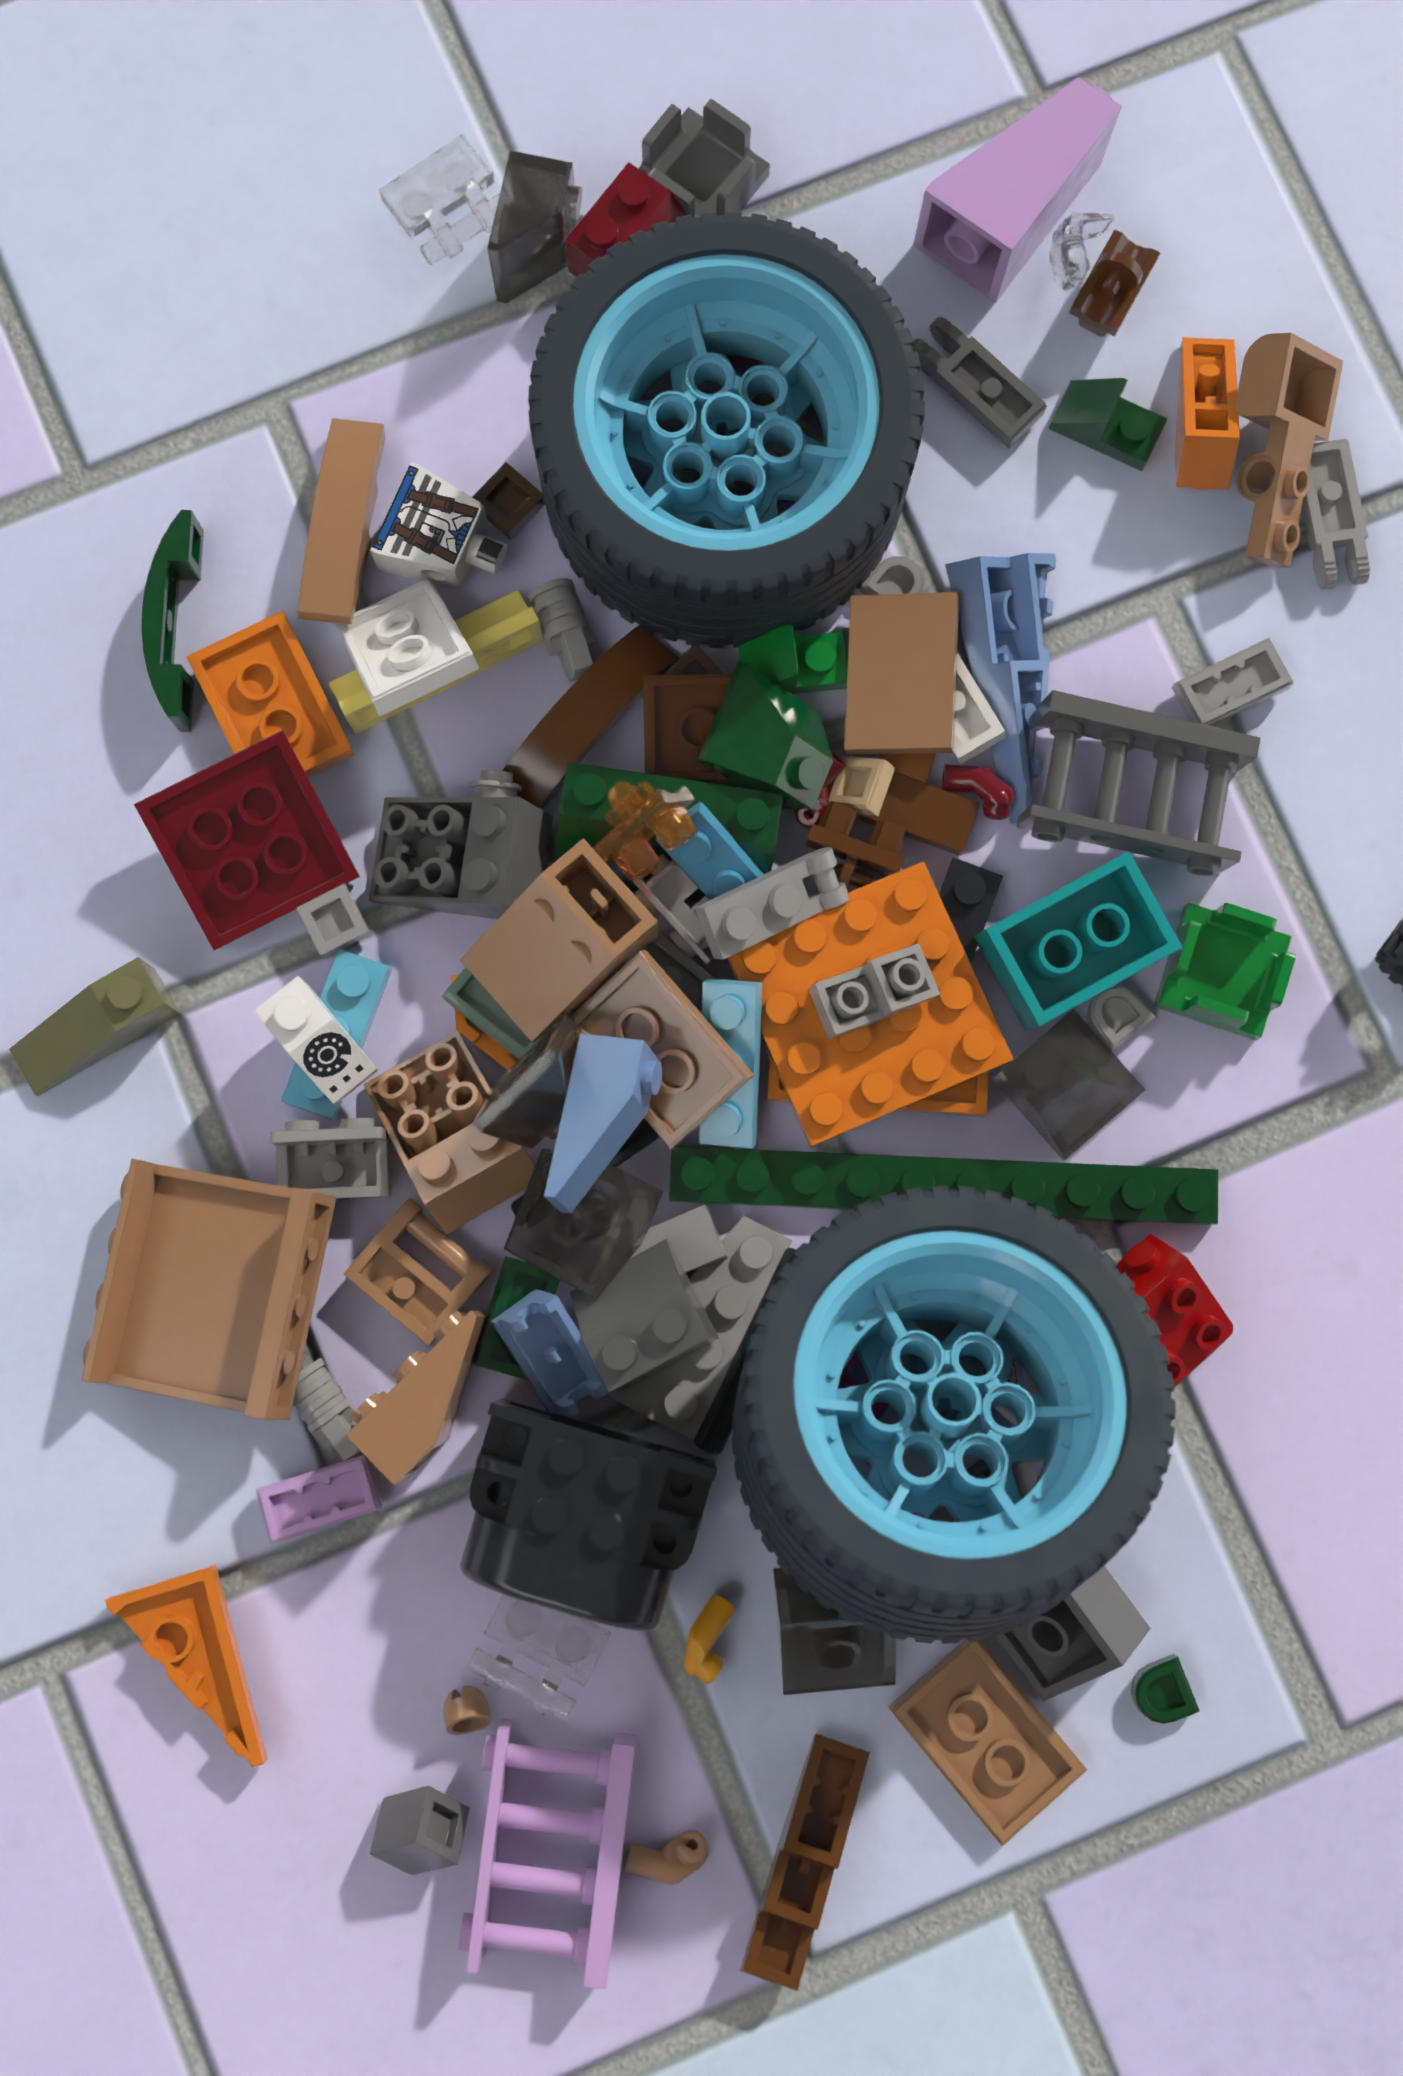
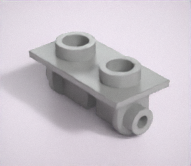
M662 853L646 867L652 874L648 880L639 872L634 876L633 882L639 888L634 895L654 918L661 913L675 928L669 935L681 951L690 958L698 954L707 964L710 961V951L707 949L709 945L695 907L709 901V899L705 895L689 908L684 900L696 891L698 887L673 859L669 861Z

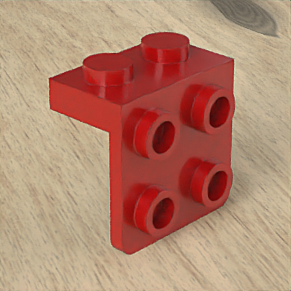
M1150 1233L1127 1252L1126 1256L1117 1263L1116 1268L1121 1274H1127L1135 1285L1133 1288L1137 1296L1142 1295L1150 1309L1147 1313L1150 1320L1156 1321L1161 1333L1159 1338L1160 1344L1166 1347L1170 1361L1167 1365V1370L1173 1375L1175 1387L1231 1336L1234 1327L1188 1257Z

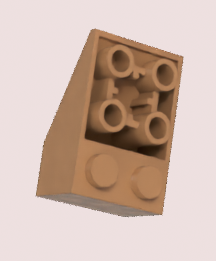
M583 838L541 873L465 953L460 961L526 1037L534 1043L629 962L639 951L643 950L657 938L658 921Z
M458 1031L363 1084L424 1205L446 1235L542 1180L521 1139Z
M457 1310L433 1334L440 1342L428 1354L425 1351H422L420 1354L417 1351L413 1353L392 1374V1377L398 1384L387 1394L384 1391L379 1395L376 1393L372 1394L351 1415L350 1418L356 1425L345 1436L394 1486L410 1478L450 1437L473 1365V1356L485 1322L486 1314L483 1311L471 1310L468 1314L465 1311L460 1313Z

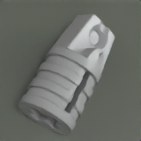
M560 578L539 585L529 593L528 598L540 621L541 631L544 634L543 639L550 657L558 655L568 680L574 681L578 680L593 665L588 647L593 646L595 642L588 621L585 620L583 609L579 605L580 601L575 593L576 588L573 581L568 578Z
M319 1358L300 1371L293 1407L295 1406L301 1419L305 1420L308 1424L307 1428L317 1442L322 1444L328 1439L343 1460L346 1461L360 1452L345 1436L356 1425L350 1417L357 1408L349 1397L346 1398L342 1392L343 1389L339 1384H336L330 1371L328 1372L324 1367L325 1363Z

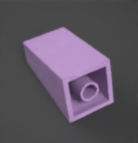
M1076 78L928 185L924 192L913 246L985 296L997 302L1101 166L1122 106L1113 101L1112 97L1102 88L1093 87L1081 78Z

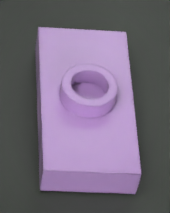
M365 1455L255 1489L271 1544L382 1509L370 1462Z

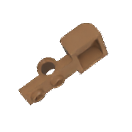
M1293 333L1267 334L1253 342L1243 360L1235 403V411L1239 416L1269 429L1265 451L1249 456L1242 463L1237 474L1236 483L1239 493L1244 498L1255 502L1245 557L1271 567H1291L1293 551L1297 548L1300 539L1299 519L1303 498L1308 493L1310 487L1309 466L1314 441H1328L1343 366V360ZM1275 475L1274 481L1268 489V484L1271 478Z

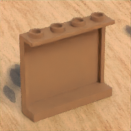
M131 1158L129 1172L125 1175L121 1184L120 1195L122 1203L117 1225L113 1229L108 1241L110 1256L104 1282L100 1285L96 1294L95 1304L97 1313L92 1336L87 1341L83 1352L85 1367L81 1381L108 1383L244 1412V1416L263 1420H290L337 1197L312 1190L282 1187L159 1165Z

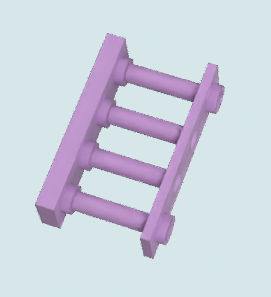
M502 1719L497 1729V1735H486L482 1759V1770L492 1771L474 1913L463 1914L458 1950L468 1951L466 1972L478 1974L484 1947L575 1958L574 1965L585 1966L583 1987L606 1989L637 1735L614 1732L612 1749L600 1748V1754L511 1743L513 1720ZM507 1767L597 1778L596 1784L607 1785L605 1808L593 1807V1812L587 1813L503 1802ZM507 1827L588 1837L589 1844L600 1845L597 1868L586 1867L585 1873L495 1862L499 1828ZM492 1887L582 1898L581 1904L593 1905L590 1928L579 1927L578 1933L488 1922Z

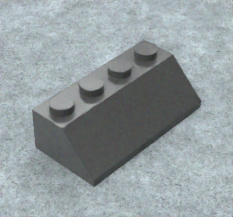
M983 1459L966 1470L970 1476L976 1479L990 1477L989 1467ZM1029 1463L1012 1464L1011 1469L1021 1499H1023L1034 1486L1038 1475ZM938 1506L929 1516L930 1520L956 1523V1520L944 1506ZM1103 1566L1067 1598L1045 1614H1041L1035 1620L1021 1627L1017 1626L1010 1632L996 1637L1042 1701H1046L1122 1667L1151 1628L1107 1568Z

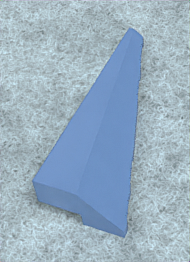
M1025 553L1012 557L979 556L945 564L951 591L957 592L959 597L958 619L974 681L1006 732L1007 737L991 746L998 776L1011 786L1014 791L1015 802L1011 804L1010 824H1016L1018 816L1032 805V779L1042 774V761L1034 758L1036 732L1045 729V727L1036 726L1035 721L1038 705L1047 697L1050 650L1044 648L1042 632L1043 619L1051 616L1053 613V601L1045 598L1046 574L1056 569L1055 554Z

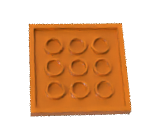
M924 861L848 893L849 901L824 910L727 958L737 981L762 982L761 1037L810 1148L1009 1064L1014 1060ZM919 943L940 995L884 1020L829 1040L808 989L814 983L863 967L872 959Z

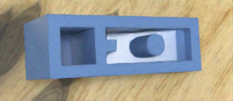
M580 1033L544 1197L560 1212H573L648 1113L651 1095H656L659 1092L662 1082V1065L645 1040Z

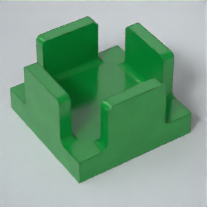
M1192 903L1186 904L1183 907L1175 933L1183 948L1168 956L1153 1007L1253 1040L1261 1038L1270 1011L1281 1006L1296 959V954L1287 952L1292 936L1274 931L1277 919L1230 903H1224L1216 910H1210Z

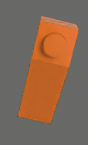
M1182 337L1175 440L1176 487L1193 488L1196 490H1229L1240 440L1239 415L1235 411L1237 398L1235 339Z

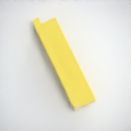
M516 590L455 620L480 669L383 716H379L357 669L329 682L354 734L356 735L544 642L540 621L533 607L528 608L519 590Z

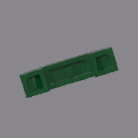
M180 510L162 537L149 569L142 605L141 632L147 672L161 707L180 732H191L194 680L182 664H174L180 580H201L204 530L192 510Z

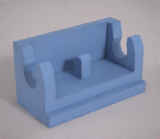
M535 1289L491 1321L546 1411L550 1414L554 1411L567 1416L577 1414L580 1410L576 1402L588 1395H592L593 1398H602L609 1393L583 1342L579 1330L557 1295Z

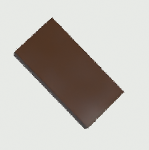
M894 772L879 816L862 815L861 821L876 825L878 819L887 820L905 828V837L961 856L981 803Z

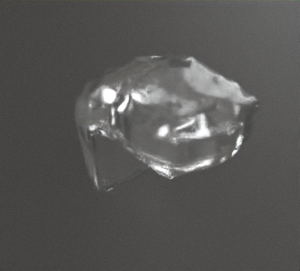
M1072 212L1070 216L1065 217L1064 222L1053 233L1049 258L1055 276V283L1059 286V291H1068L1084 283L1090 269V263L1083 240L1103 234L1110 223L1113 222V215L1094 212Z

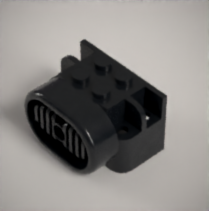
M505 1398L491 1402L488 1411L491 1418L481 1451L477 1455L476 1468L470 1485L469 1498L472 1508L475 1510V1516L460 1563L462 1573L471 1581L498 1593L597 1623L637 1631H647L655 1628L661 1619L674 1570L683 1566L693 1551L710 1487L717 1473L715 1460L556 1413L550 1414L546 1410Z

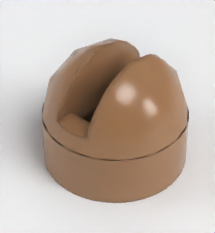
M463 1686L462 1696L457 1690L451 1691L444 1702L443 1715L446 1731L449 1734L463 1735L473 1733L487 1727L491 1723L488 1702L484 1693L478 1688Z

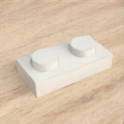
M957 653L954 755L961 765L1007 736L997 716Z

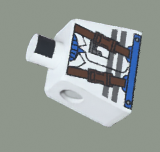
M411 462L370 551L377 569L381 572L419 581L430 578L433 584L460 588L471 565L497 574L504 562L507 544L485 536L488 520L485 507L479 501L422 466Z

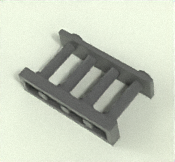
M1052 690L1038 705L1035 725L1050 729V733L1054 736L1042 806L1032 804L1018 816L1016 827L1032 830L1031 836L1043 841L1061 842L1064 838L1184 864L1187 865L1186 870L1200 876H1218L1219 872L1221 873L1240 862L1242 851L1218 846L1230 774L1236 773V771L1241 770L1257 759L1261 737ZM1082 736L1102 740L1101 744L1106 748L1094 818L1063 811L1076 739H1080ZM1134 748L1153 752V757L1157 759L1146 829L1115 823L1127 752ZM1185 760L1203 763L1204 769L1209 771L1197 841L1167 835L1178 766L1180 762Z

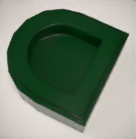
M1175 1654L1145 1665L1134 1676L1131 1685L1132 1701L1138 1711L1151 1721L1162 1724L1171 1723L1200 1712L1179 1657Z

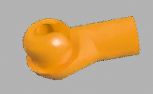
M712 1594L691 1626L683 1661L687 1674L690 1677L693 1675L697 1676L704 1684L712 1683L724 1665L722 1657L712 1653L710 1650L736 1611L730 1602L719 1595Z

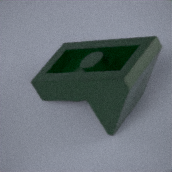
M1127 379L1071 380L1048 429L1142 471L1167 418L1121 398L1120 396L1128 382Z

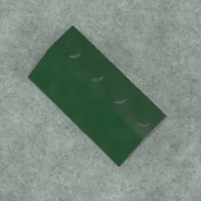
M567 762L558 818L555 862L584 838L632 893H635L639 888L633 881L634 876L638 872L648 880L652 874L646 867L662 853L669 861L672 859L656 841L657 831L701 802L766 874L772 871L783 794ZM698 888L684 901L697 903L705 894Z

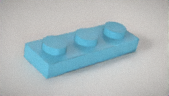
M338 949L320 999L362 1050L392 969L388 965ZM296 1062L281 1098V1102L334 1121H336L344 1100L342 1099L334 1105Z
M710 978L703 982L702 1015L752 1071L754 1076L700 1124L699 1144L750 1149L758 1144L762 982Z

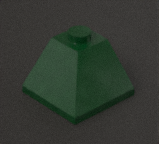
M737 662L697 760L742 788L783 794L781 808L814 810L833 763L819 712L747 663Z

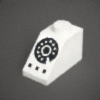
M299 976L295 977L254 1010L291 1058L334 1105L378 1071L313 989Z

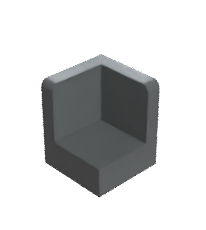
M429 1785L387 1796L381 1803L370 1855L410 1875L458 1865L470 1807Z

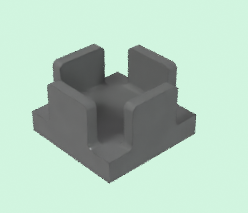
M709 99L704 105L703 117L689 107L681 115V109L671 104L642 140V164L638 169L668 189L686 214L691 215L692 218L701 217V213L717 212V216L726 215V212H740L770 174V164L750 149L751 127L749 124L713 99Z

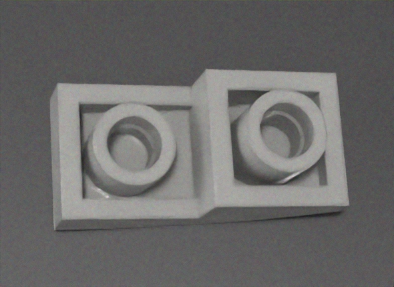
M919 943L872 959L863 967L814 983L808 989L829 1040L884 1020L940 995Z

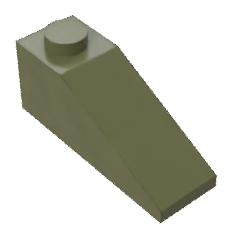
M137 957L87 986L9 1050L34 1095L40 1096L181 1013L156 969Z

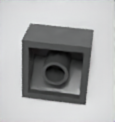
M668 1239L657 1243L570 1291L583 1342L609 1392L623 1391L719 1339Z

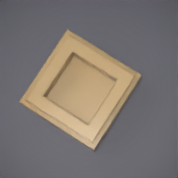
M843 756L842 761L846 767L834 781L829 795V804L831 801L837 802L858 811L857 815L878 817L895 767L883 759Z

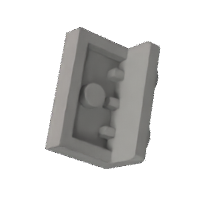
M374 1118L341 1119V1128L319 1129V1121L314 1120L285 1122V1131L270 1132V1143L276 1146L277 1186L312 1190L337 1197L336 1200L391 1197L389 1134L383 1127H374Z

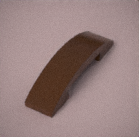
M640 625L614 644L556 702L502 770L513 773V783L521 785L522 792H517V796L543 809L564 786L567 762L579 763L639 697L643 698V675H662L678 657L646 629L640 627Z

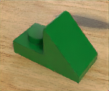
M786 624L769 631L757 639L739 645L737 648L739 662L747 663L791 694L847 689L848 670L843 631L794 636L793 624Z

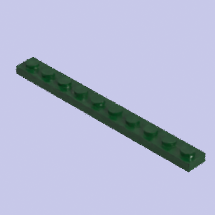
M676 1146L671 1149L669 1202L854 1210V1207L869 1200L872 1203L877 1202L880 1196L893 1192L896 1195H901L907 1189L920 1187L922 1191H928L931 1186H948L949 1190H957L958 1186L975 1188V1192L984 1193L985 1190L1001 1193V1197L1007 1199L1013 1196L1027 1201V1206L1035 1209L1039 1206L1052 1212L1051 1217L1055 1219L1193 1225L1218 1224V1169Z

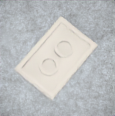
M430 578L424 579L355 612L352 625L335 623L379 716H383L480 669L471 649Z

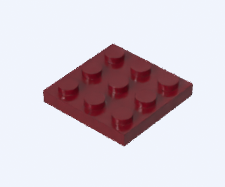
M284 730L134 804L213 951L296 910L297 907L336 887L360 877Z

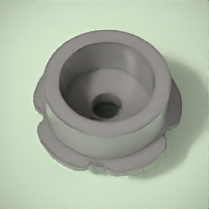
M482 770L481 779L478 781L472 780L469 783V787L474 788V797H517V792H522L521 785L513 783V773Z

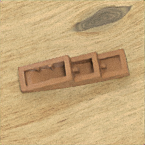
M336 418L331 420L312 508L297 610L299 619L352 625L371 546L369 528L378 495L376 476L386 440L384 424Z

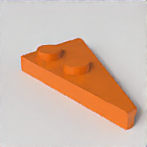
M216 1564L105 1599L107 1609L114 1616L118 1614L141 1639L142 1643L140 1646L152 1659L164 1665L167 1676L197 1710L202 1708L226 1735L223 1739L237 1755L245 1757L250 1762L252 1768L264 1764L268 1758Z

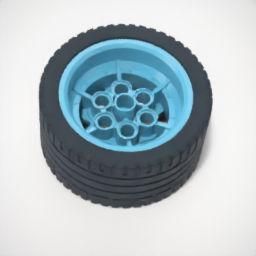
M717 212L701 213V217L692 218L691 215L677 217L676 222L669 224L667 221L652 225L651 230L645 233L643 230H640L628 236L627 242L623 244L618 242L607 250L606 256L603 258L598 256L587 266L588 271L585 274L580 273L570 284L571 290L569 293H563L555 305L556 313L550 314L544 326L545 336L540 337L535 351L537 360H534L530 373L531 385H529L528 393L530 408L528 411L529 425L547 516H549L550 526L555 538L558 540L559 548L565 559H569L570 567L577 577L583 578L584 585L594 596L598 594L601 597V602L611 611L616 609L620 613V617L633 624L636 622L649 633L654 635L655 632L662 634V638L674 642L680 639L686 641V645L697 643L700 646L702 643L709 644V648H724V645H733V648H738L739 645L757 639L769 631L786 624H793L794 631L798 629L804 631L814 626L819 618L824 620L834 613L836 606L839 604L843 606L854 595L855 589L861 588L862 584L870 576V572L874 571L881 562L884 551H887L899 521L917 459L925 412V402L922 400L924 383L923 377L919 375L921 364L918 352H913L914 340L910 330L904 328V317L897 306H892V297L886 289L876 284V277L866 267L861 268L858 266V260L847 251L843 253L837 249L838 245L826 237L822 240L815 237L816 232L803 226L800 229L792 227V222L777 218L775 222L767 220L766 215L752 213L751 217L742 216V212H726V215L717 216ZM726 354L753 358L768 365L754 366L740 377ZM670 370L672 391L660 393L653 400L639 401L646 390L659 377ZM704 381H714L723 388L714 394H707L697 389V386ZM757 393H766L772 396L775 402L763 407L752 403L749 398ZM811 406L814 407L820 421L824 444L802 433L798 425ZM677 418L683 421L686 426L677 432H667L659 424L666 419ZM772 443H782L791 452L784 457H774L769 455L764 448ZM628 461L653 469V473L643 489L633 475ZM691 468L698 471L701 477L693 483H682L674 475L681 469ZM743 480L750 483L754 490L748 495L738 496L732 494L727 489V486L734 481ZM780 499L797 501L791 508L778 516L777 501ZM708 521L712 524L713 529L699 527L698 525Z
M931 1186L928 1191H922L920 1187L907 1189L901 1195H896L893 1192L880 1196L877 1202L872 1203L869 1200L854 1207L853 1212L850 1214L844 1212L832 1219L829 1227L822 1226L811 1235L808 1244L802 1243L792 1254L790 1263L786 1262L776 1275L775 1283L770 1285L763 1298L762 1306L758 1310L750 1335L733 1412L732 1429H734L732 1436L733 1455H735L734 1467L736 1478L741 1481L740 1493L744 1505L750 1508V1520L755 1530L760 1529L762 1533L761 1541L769 1553L774 1552L778 1557L777 1564L786 1574L791 1573L796 1578L794 1583L806 1594L809 1591L817 1597L815 1601L828 1610L832 1607L839 1611V1617L851 1623L856 1620L863 1624L864 1629L875 1633L880 1631L888 1632V1637L900 1640L910 1637L915 1638V1642L930 1644L934 1640H941L942 1644L959 1643L963 1639L971 1642L985 1639L991 1633L994 1636L1010 1632L1013 1628L1021 1627L1054 1608L1099 1571L1129 1542L1137 1532V1527L1144 1522L1152 1509L1150 1503L1158 1497L1163 1485V1480L1160 1478L1168 1470L1171 1458L1168 1449L1174 1443L1175 1427L1171 1426L1172 1420L1176 1417V1400L1171 1399V1393L1175 1389L1173 1375L1167 1370V1365L1170 1361L1166 1347L1160 1344L1159 1338L1161 1333L1156 1321L1150 1320L1147 1314L1150 1309L1142 1295L1137 1296L1133 1288L1135 1285L1127 1274L1119 1272L1116 1268L1118 1264L1107 1252L1102 1254L1096 1248L1098 1244L1086 1234L1081 1236L1075 1232L1076 1227L1063 1218L1061 1221H1058L1051 1217L1052 1212L1039 1206L1036 1209L1027 1206V1201L1013 1196L1007 1199L1001 1197L999 1192L985 1190L984 1193L975 1192V1188L958 1186L957 1190H949L948 1186ZM938 1319L954 1321L959 1324L940 1343L933 1335L922 1331L913 1321ZM857 1352L868 1375L869 1383L838 1389L843 1369ZM906 1354H915L921 1357L926 1363L928 1372L915 1375L906 1371L900 1362V1357ZM1014 1354L1032 1376L1040 1395L1030 1393L1019 1385L1007 1383ZM962 1356L977 1358L985 1368V1375L972 1376L967 1374L961 1368L959 1358ZM880 1402L892 1405L899 1413L900 1422L892 1425L882 1424L872 1414L871 1406ZM998 1405L1008 1408L1015 1415L1017 1426L1014 1428L1000 1426L992 1418L990 1408ZM913 1453L923 1456L930 1465L931 1475L921 1478L911 1475L903 1465L902 1456ZM976 1455L982 1458L989 1467L990 1477L976 1479L970 1476L964 1468L963 1457ZM850 1458L866 1460L871 1464L867 1482L860 1476ZM1044 1461L1034 1486L1021 1499L1011 1465ZM944 1506L956 1520V1523L939 1522L927 1518L935 1508ZM918 1511L919 1513L925 1515L926 1518H921L916 1515H913L912 1512Z

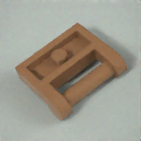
M409 1198L350 1265L344 1275L427 1346H431L436 1340V1337L433 1335L434 1332L454 1312L462 1309L473 1294L486 1282L495 1268L483 1258L478 1261L475 1260L421 1214L423 1208L412 1198ZM408 1231L463 1278L453 1290L448 1288L396 1244V1241L404 1232Z

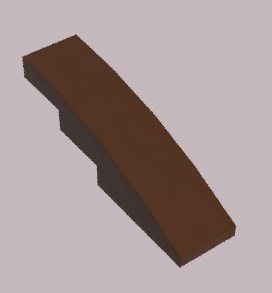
M814 1734L775 1851L740 1972L793 1991H798L814 1930L819 1928L834 1870L839 1868L870 1752L819 1734Z

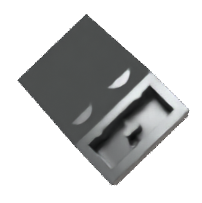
M385 797L368 901L378 904L499 919L535 879L545 871L553 815L520 797Z

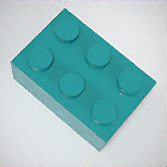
M1129 851L973 936L1025 1031L1040 1027L1183 948Z

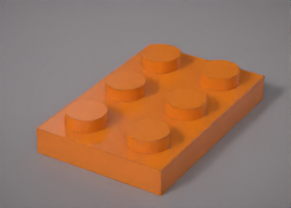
M280 611L186 656L234 754L284 730L308 777L355 755L284 611Z

